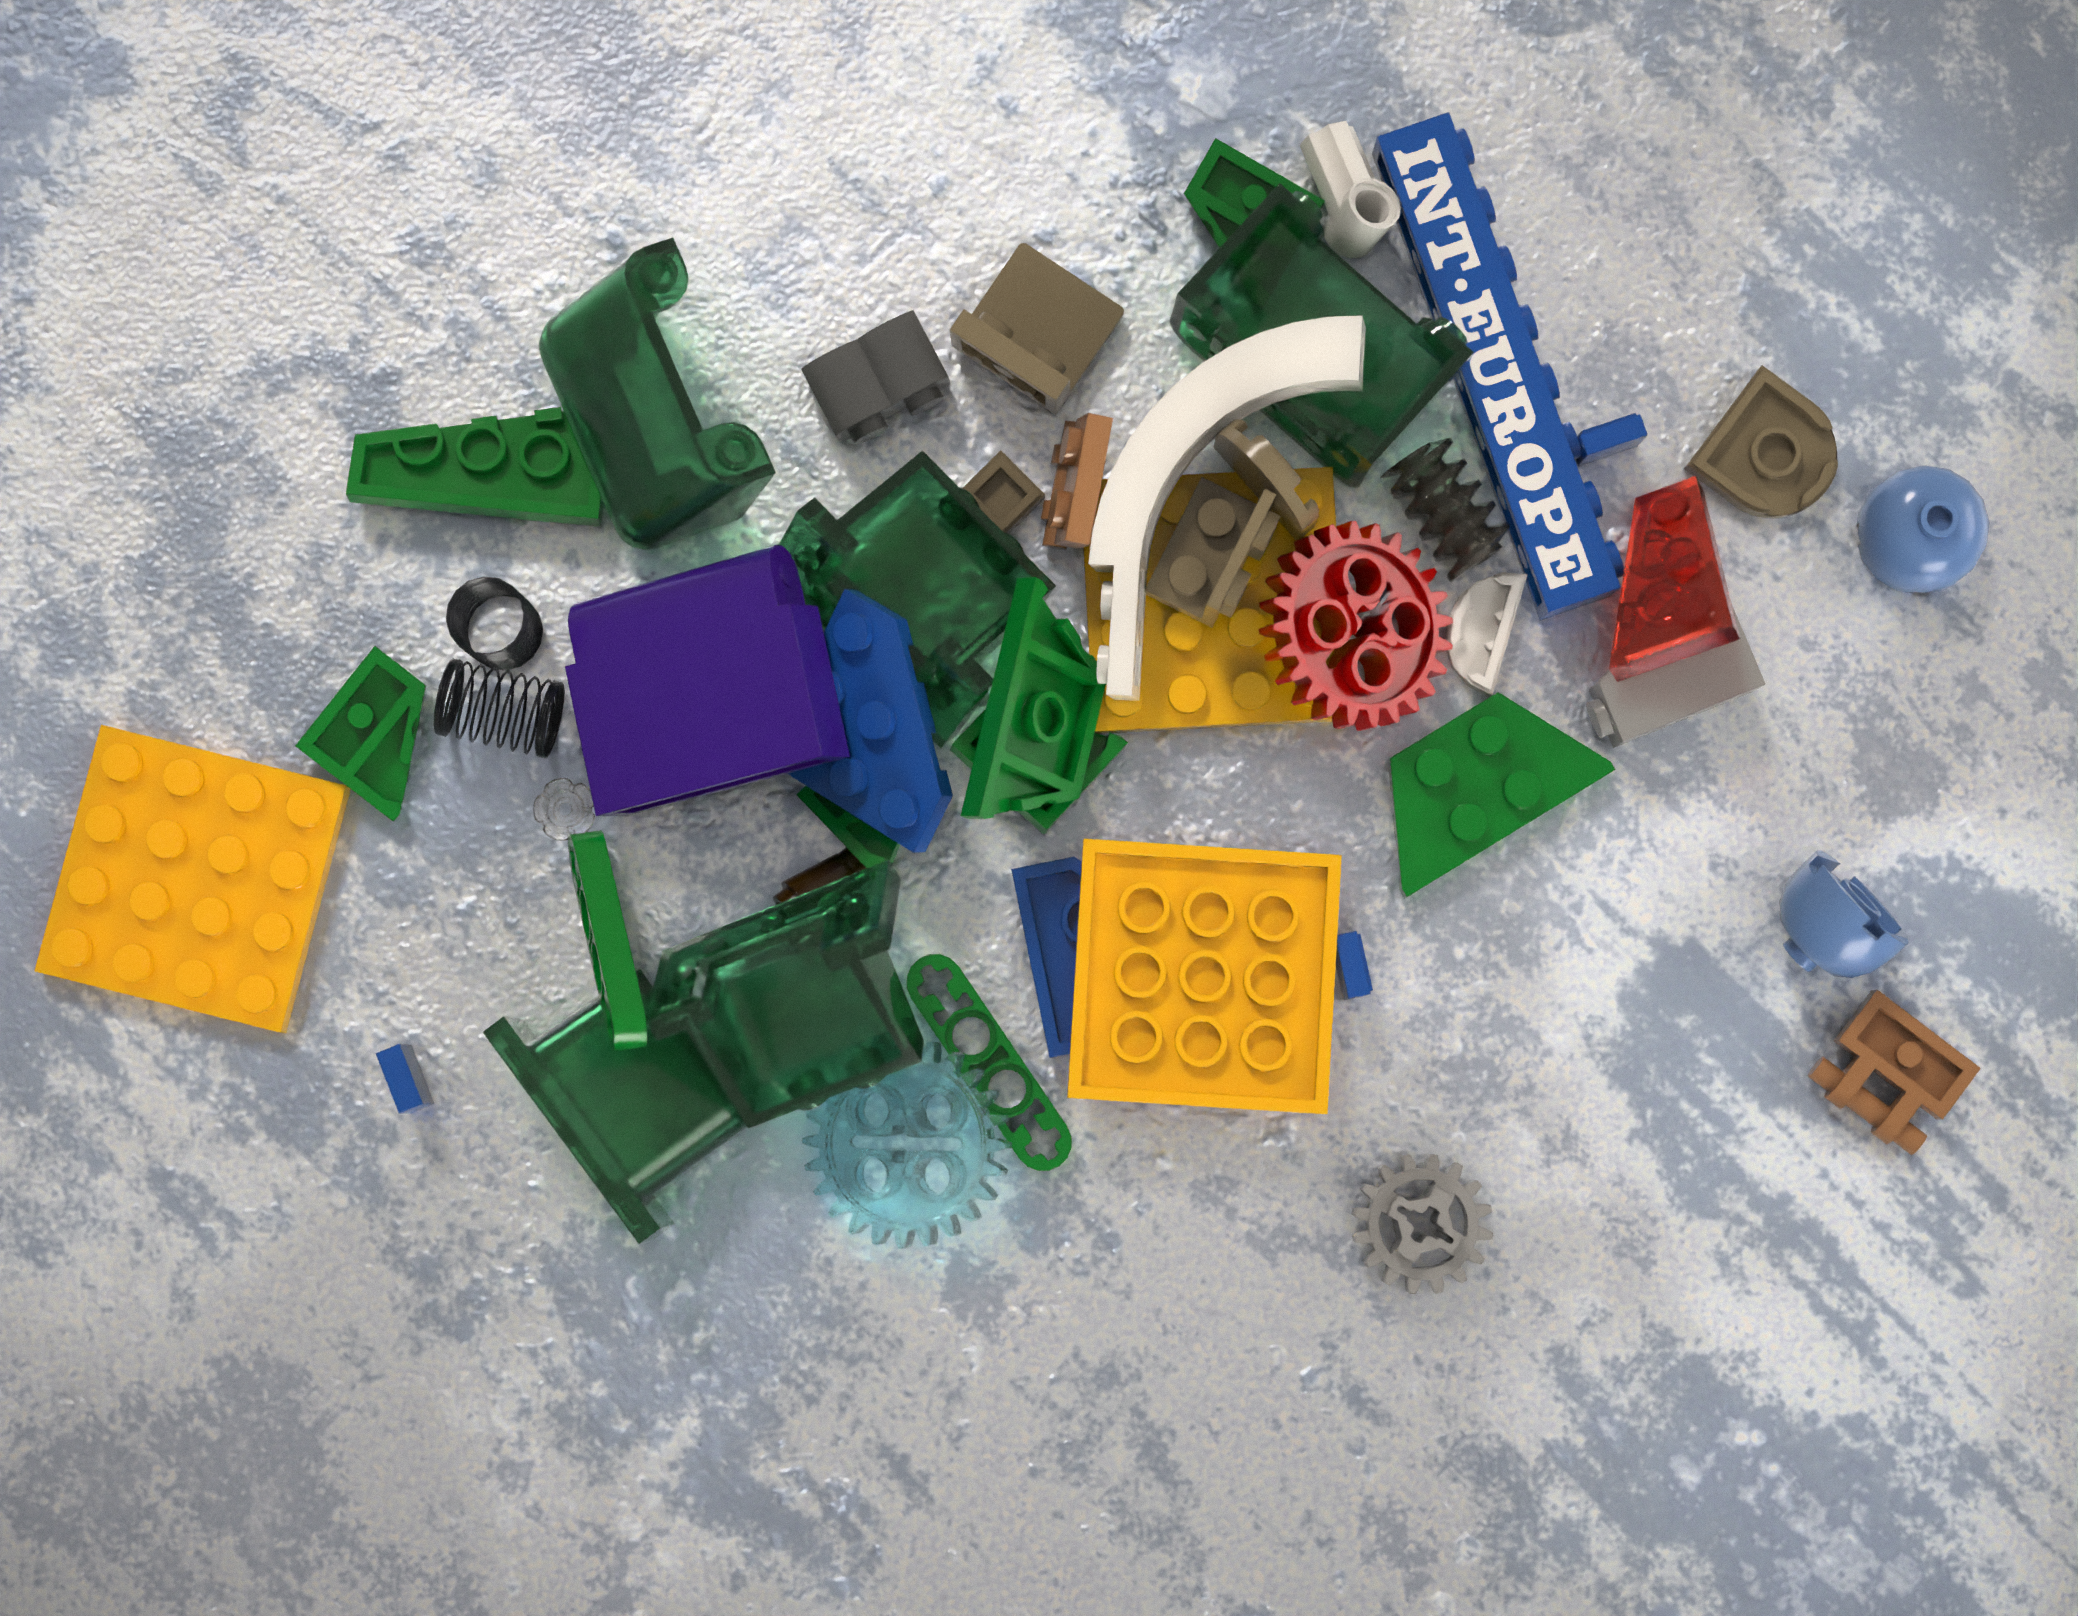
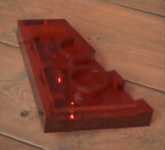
M1696 476L1635 498L1609 670L1617 682L1740 639L1704 490Z

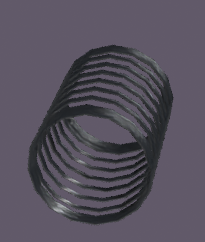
M483 576L469 580L455 591L448 603L446 623L450 636L461 649L491 669L495 667L498 670L507 671L521 667L534 657L541 645L543 626L539 613L516 588L500 578ZM508 596L519 599L523 610L522 628L515 640L500 651L489 654L474 652L469 641L468 629L470 619L475 610L488 599Z
M451 659L443 672L436 697L433 720L435 734L446 737L451 731L458 713L456 738L458 740L462 738L471 710L474 675L481 667L484 672V680L474 705L469 731V740L472 743L476 740L486 704L487 679L491 672L495 670L498 682L492 694L486 715L483 744L485 746L488 745L494 732L500 702L501 681L508 673L511 678V686L501 712L496 739L497 747L500 749L504 744L510 724L514 685L518 678L522 676L524 679V691L514 718L510 749L513 752L518 746L526 713L527 690L535 679L537 680L538 693L526 728L524 753L526 755L529 753L535 737V754L537 757L546 759L553 749L561 722L565 694L564 684L561 681L547 679L540 685L539 678L536 676L532 677L527 683L526 676L523 673H520L513 679L512 672L507 670L500 677L499 670L495 667L487 673L485 666L480 664L473 671L470 662L466 661L463 663L460 659ZM468 664L471 676L462 697L464 666ZM454 671H455V678H454L453 683H452V686H451V688H450V692H449V695H448V698H447V702H446V706H445V701H446V697H447L448 688H449V685H450V682H451L453 673H454ZM549 682L550 685L546 691L540 711L541 692L545 684ZM471 684L467 714L461 734L459 735L462 709ZM484 688L481 714L475 735L472 738L476 710ZM497 693L494 719L491 731L486 741L489 716L495 695ZM510 697V707L507 723L502 741L500 743L502 722L507 707V703ZM524 700L520 728L513 747L517 719ZM537 704L534 728L527 749L528 734L530 730L532 717Z

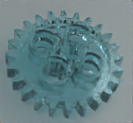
M902 1038L898 1055L890 1041L876 1042V1060L865 1050L852 1052L856 1071L854 1072L845 1066H834L831 1070L840 1086L837 1089L828 1086L817 1087L816 1093L827 1103L826 1109L806 1112L808 1119L820 1125L819 1134L802 1138V1143L810 1147L819 1148L820 1157L804 1165L805 1170L823 1171L826 1178L813 1191L815 1196L834 1193L837 1199L831 1206L828 1214L831 1217H837L848 1212L853 1213L848 1230L851 1234L861 1233L871 1224L872 1244L875 1245L886 1243L892 1231H894L898 1249L911 1247L915 1232H917L924 1247L937 1244L938 1240L937 1225L948 1237L958 1236L961 1234V1226L957 1215L970 1222L980 1220L982 1215L974 1200L978 1198L990 1201L996 1200L998 1197L996 1191L986 1182L988 1176H1002L1008 1173L1006 1167L993 1160L994 1152L1012 1148V1142L995 1138L994 1135L995 1128L1009 1121L1008 1115H990L988 1106L1000 1096L999 1091L990 1090L979 1093L976 1089L985 1073L982 1068L972 1069L964 1074L960 1073L965 1054L962 1052H952L941 1062L942 1049L939 1042H928L920 1056L915 1038ZM875 1092L885 1099L888 1107L887 1118L879 1127L872 1125L865 1114L866 1101ZM937 1093L946 1098L951 1110L949 1121L941 1129H937L930 1123L926 1112L928 1102ZM906 1134V1136L911 1138H958L961 1141V1148L959 1150L921 1149L907 1152L903 1148H857L853 1145L852 1141L856 1135L890 1137ZM872 1157L880 1160L886 1168V1182L878 1192L869 1188L864 1180V1167ZM933 1159H939L946 1165L949 1171L948 1186L940 1194L931 1190L926 1183V1167Z

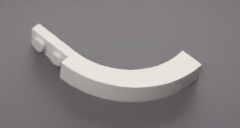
M1334 316L1293 322L1260 332L1229 346L1201 363L1177 382L1151 408L1130 436L1113 466L1101 496L1092 530L1088 564L1096 572H1113V582L1104 581L1102 584L1100 602L1101 619L1110 620L1109 646L1100 645L1097 655L1098 684H1107L1106 695L1114 700H1140L1146 600L1145 588L1150 548L1164 505L1179 478L1194 458L1234 419L1241 420L1271 404L1301 395L1332 391H1362L1366 335L1363 316Z

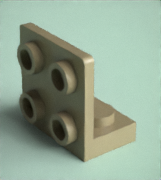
M1021 243L971 314L963 309L950 328L952 347L1057 415L1123 318L1124 309L1028 244Z
M1202 477L1145 588L1146 595L1213 628L1220 613L1231 618L1252 575L1242 569L1248 556L1260 561L1277 528L1276 526L1281 516L1271 511L1277 494L1264 489L1256 504Z

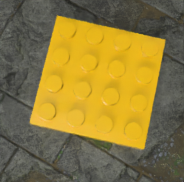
M1333 467L1294 469L1301 478L1300 484L1294 488V491L1303 504L1313 499L1319 508V517L1314 528L1304 537L1311 534L1314 535L1315 530L1332 524L1336 527ZM1236 472L1182 475L1164 505L1156 525L1150 548L1146 586L1202 477L1251 502L1258 503L1259 498ZM1102 479L1096 515L1108 479ZM1279 521L1261 560L1258 561L1248 556L1242 568L1252 575L1231 618L1220 613L1213 628L1146 595L1140 700H1114L1106 695L1105 686L1095 733L1107 734L1332 721V716L1319 720L1311 719L1313 700L1294 706L1291 703L1292 696L1297 688L1294 681L1277 685L1275 682L1279 673L1285 668L1282 661H1265L1264 655L1276 647L1275 638L1259 635L1258 629L1273 624V615L1260 609L1259 602L1277 597V593L1265 583V580L1269 576L1281 572L1284 573L1277 558L1280 555L1295 551L1293 542L1296 540ZM1089 545L1083 547L1089 655H1093L1097 661L1099 646H1109L1110 620L1101 619L1100 602L1102 584L1104 581L1113 582V572H1096L1088 564ZM1314 617L1313 626L1316 634L1321 639L1322 630L1320 623ZM1332 651V653H1331V654L1329 655V657L1327 658V660H1326V664H1327V665H1328V663H1329V661H1330V658L1332 657V655H1333L1335 652Z
M101 725L34 971L286 1033L351 789L343 784Z
M1083 839L1067 1098L1328 1114L1342 855Z

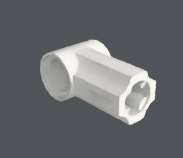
M1347 121L1328 124L1319 131L1309 134L1299 146L1321 198L1325 200L1324 205L1328 212L1322 228L1325 240L1330 248L1339 255L1347 258H1361L1371 251L1399 219L1401 207L1393 189L1386 183L1375 179L1354 127L1348 126Z

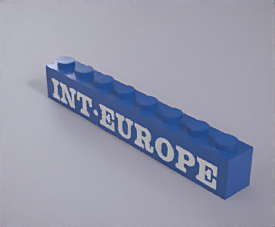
M1447 112L1377 136L1372 151L1373 159L1381 181L1392 188L1399 199L1401 210L1396 223L1522 573L1527 574L1526 584L1539 620L1541 621L1611 597L1621 588L1618 578L1624 576L1623 562L1615 543L1612 540L1604 542L1597 518L1603 516L1601 501L1594 484L1591 481L1583 483L1575 461V459L1581 457L1579 440L1569 421L1561 423L1553 401L1560 398L1557 379L1548 362L1540 364L1532 343V341L1538 340L1536 321L1528 304L1519 305L1511 282L1517 281L1516 267L1506 245L1497 246L1490 227L1491 223L1496 222L1495 210L1486 187L1476 188L1469 169V165L1475 163V158L1467 132L1464 128L1455 130L1450 113Z

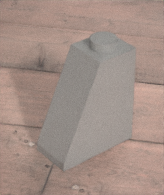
M1716 566L1703 571L1693 579L1589 689L1593 700L1586 703V708L1592 726L1600 738L1609 737L1613 748L1754 692L1765 685L1763 676Z

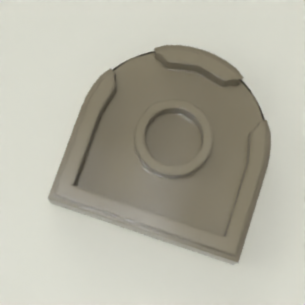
M1762 365L1684 469L1732 505L1750 515L1772 519L1792 516L1807 509L1822 497L1836 475L1838 460L1836 441L1832 432L1833 427L1826 414L1816 404Z
M1234 419L1216 435L1213 448L1259 499L1264 489L1277 494L1271 511L1281 516L1279 522L1295 540L1304 537L1314 528L1319 517L1317 503L1315 500L1310 499L1303 504L1294 491V488L1300 484L1301 478L1291 465L1263 435H1257L1250 441L1243 435V431L1248 428L1246 422Z

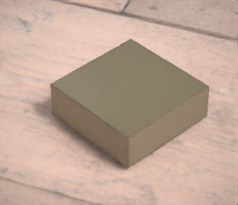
M1000 450L956 494V498L1001 542L1045 499V494Z

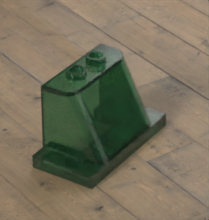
M921 451L838 520L814 497L796 512L779 545L788 550L796 564L805 604L818 606L824 630L844 589L858 590L907 620L913 645L908 647L917 682H923L937 732L931 734L932 739L940 748L945 746L959 733L991 689L993 678L980 664L1002 644L1017 578L1037 577L1043 580L1048 588V591L1043 596L1044 601L1047 600L1056 587L1027 557L1020 543L1010 534L1003 532L980 509L974 496L967 490L958 487L924 451Z
M890 860L662 950L645 1016L646 1025L657 1041L684 1030L687 1031L748 1129L798 1109L802 1111L814 1109L823 1104L829 1097L855 1087L859 1089L869 1088L879 1083L889 1074L922 1062L924 1039L888 952L891 948L901 879Z
M643 967L635 971L645 1011L647 1026L646 1047L620 1051L611 1050L599 996L538 1037H536L524 1019L503 1016L483 1031V1034L638 1244L655 1239L675 1224L656 1198L758 1121L731 1085L733 1081L739 1078L733 1066L717 1047L707 1053L693 1034V1031L701 1026L693 1012L679 995L669 1001Z

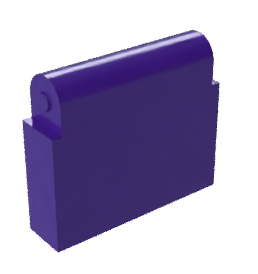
M777 544L578 602L571 606L568 614V628L575 664L565 666L596 816H629L850 757L818 606L805 604L798 569L791 554L782 545Z

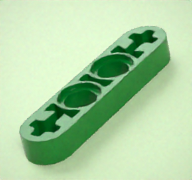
M602 830L570 834L568 836V852L571 874L611 1050L620 1051L646 1047L647 1026L645 1011Z
M929 954L919 958L911 966L907 975V990L928 1025L1018 1158L1027 1167L1037 1171H1050L1059 1167L1068 1158L1072 1148V1138L1067 1125L960 967L951 958L941 954ZM929 966H932L937 972L948 969L952 973L953 978L948 981L946 986L956 1003L964 993H967L973 1001L972 1006L955 1011L943 1026H940L934 1018L935 1013L946 1010L938 997L930 994L923 998L918 990L925 982L921 972ZM967 1017L981 1019L990 1031V1040L987 1047L975 1055H967L960 1052L953 1042L955 1026ZM1003 1070L1017 1072L1026 1084L1024 1099L1012 1108H1003L996 1105L989 1095L991 1078ZM1035 1099H1039L1045 1108V1112L1033 1115L1040 1127L1045 1131L1055 1127L1061 1135V1138L1054 1144L1058 1154L1050 1160H1047L1042 1153L1036 1154L1033 1157L1027 1153L1025 1146L1032 1141V1138L1023 1123L1015 1132H1012L1005 1122L1007 1118L1024 1113Z

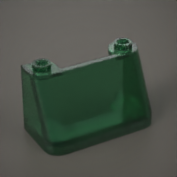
M1279 183L1177 293L1170 317V326L1179 339L1203 361H1206L1233 344L1260 332L1293 322L1334 316H1363L1366 335L1362 391H1332L1301 395L1260 409L1266 417L1323 467H1333V475L1348 486L1358 488L1465 366L1474 352L1466 346L1468 341L1464 333L1448 319L1439 317L1434 321L1423 317L1416 323L1322 241L1324 229L1320 220L1323 218V214L1317 204L1304 193L1295 191L1292 194Z
M673 237L635 251L563 307L545 325L538 345L543 364L614 529L624 542L631 547L642 550L659 548L742 518L776 473L763 442L756 432L746 425L730 422L702 429L656 323L658 314L675 306L686 292L689 278L686 265Z

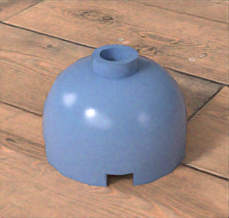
M1923 465L1897 471L1873 488L1859 509L1857 524H1859L1858 536L1861 544L1858 545L1862 561L1875 578L1896 591L1928 593L1945 590L1973 570L1987 546L1990 522L1984 500L1967 479L1950 469Z
M1822 850L1816 851L1795 871L1785 884L1779 901L1780 919L1790 936L1783 943V946L1788 954L1808 972H1811L1817 965L1836 977L1854 978L1874 972L1908 945V939L1896 935L1902 928L1884 905L1859 879L1854 876L1851 880L1844 878L1841 881L1832 873L1841 863Z

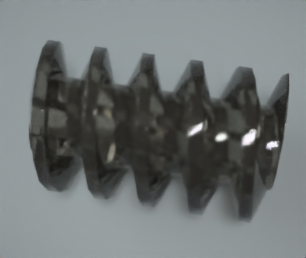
M1449 437L1425 444L1388 469L1380 478L1400 475L1391 488L1390 494L1393 499L1414 496L1404 512L1408 520L1428 516V520L1420 529L1418 536L1422 541L1442 537L1443 540L1433 552V558L1436 562L1457 559L1447 574V579L1451 583L1471 572L1501 551L1504 547H1502L1500 541L1511 526L1507 521L1487 525L1485 521L1496 507V504L1493 500L1475 505L1472 503L1471 499L1482 483L1477 479L1459 484L1457 478L1468 463L1465 458L1445 463L1443 456L1454 443Z

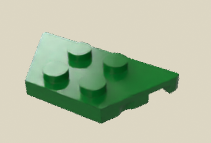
M1037 577L1017 578L960 815L966 819L993 818L994 814L1008 811H1026L1039 808L1045 803H1062L1076 800L1080 797L1106 684H1098L1097 661L1093 655H1089L1084 650L1081 638L1069 619H1056L1043 600V596L1048 591V588L1043 580Z
M1497 692L1388 759L1390 791L1392 792L1394 808L1395 840H1397L1400 872L1399 890L1404 899L1616 769L1611 761Z

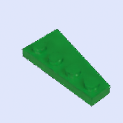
M615 400L593 402L590 408L562 411L561 407L534 410L535 415L498 420L497 415L471 419V424L439 428L437 424L355 434L346 496L351 503L601 527L617 412Z

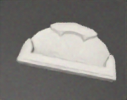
M1502 572L1477 581L1458 597L1449 614V617L1453 618V623L1446 626L1445 639L1453 644L1452 650L1447 651L1451 667L1468 687L1487 697H1491L1494 691L1527 574Z

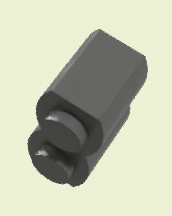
M914 310L879 325L858 339L820 356L801 368L838 441L842 442L852 438L855 445L869 441L883 433L888 428L885 419L907 408L912 416L937 405L944 399L941 390L950 385L949 377Z

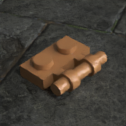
M1087 413L1078 418L1076 422L1065 421L1061 444L1054 445L1051 464L1057 467L1051 500H1044L1041 520L1046 522L1042 546L1067 550V547L1080 549L1090 545L1113 418Z
M1871 990L1834 1039L1836 1044L1854 1056L1845 1069L1841 1070L1825 1057H1821L1809 1071L1808 1077L1826 1090L1824 1097L1839 1109L1847 1106L1871 1124L1870 1132L1885 1144L1893 1141L1910 1155H1913L1927 1138L1924 1132L1909 1122L1918 1108L1921 1107L1935 1119L1943 1120L1981 1068L1880 991ZM1872 1072H1875L1900 1091L1889 1106L1862 1086Z

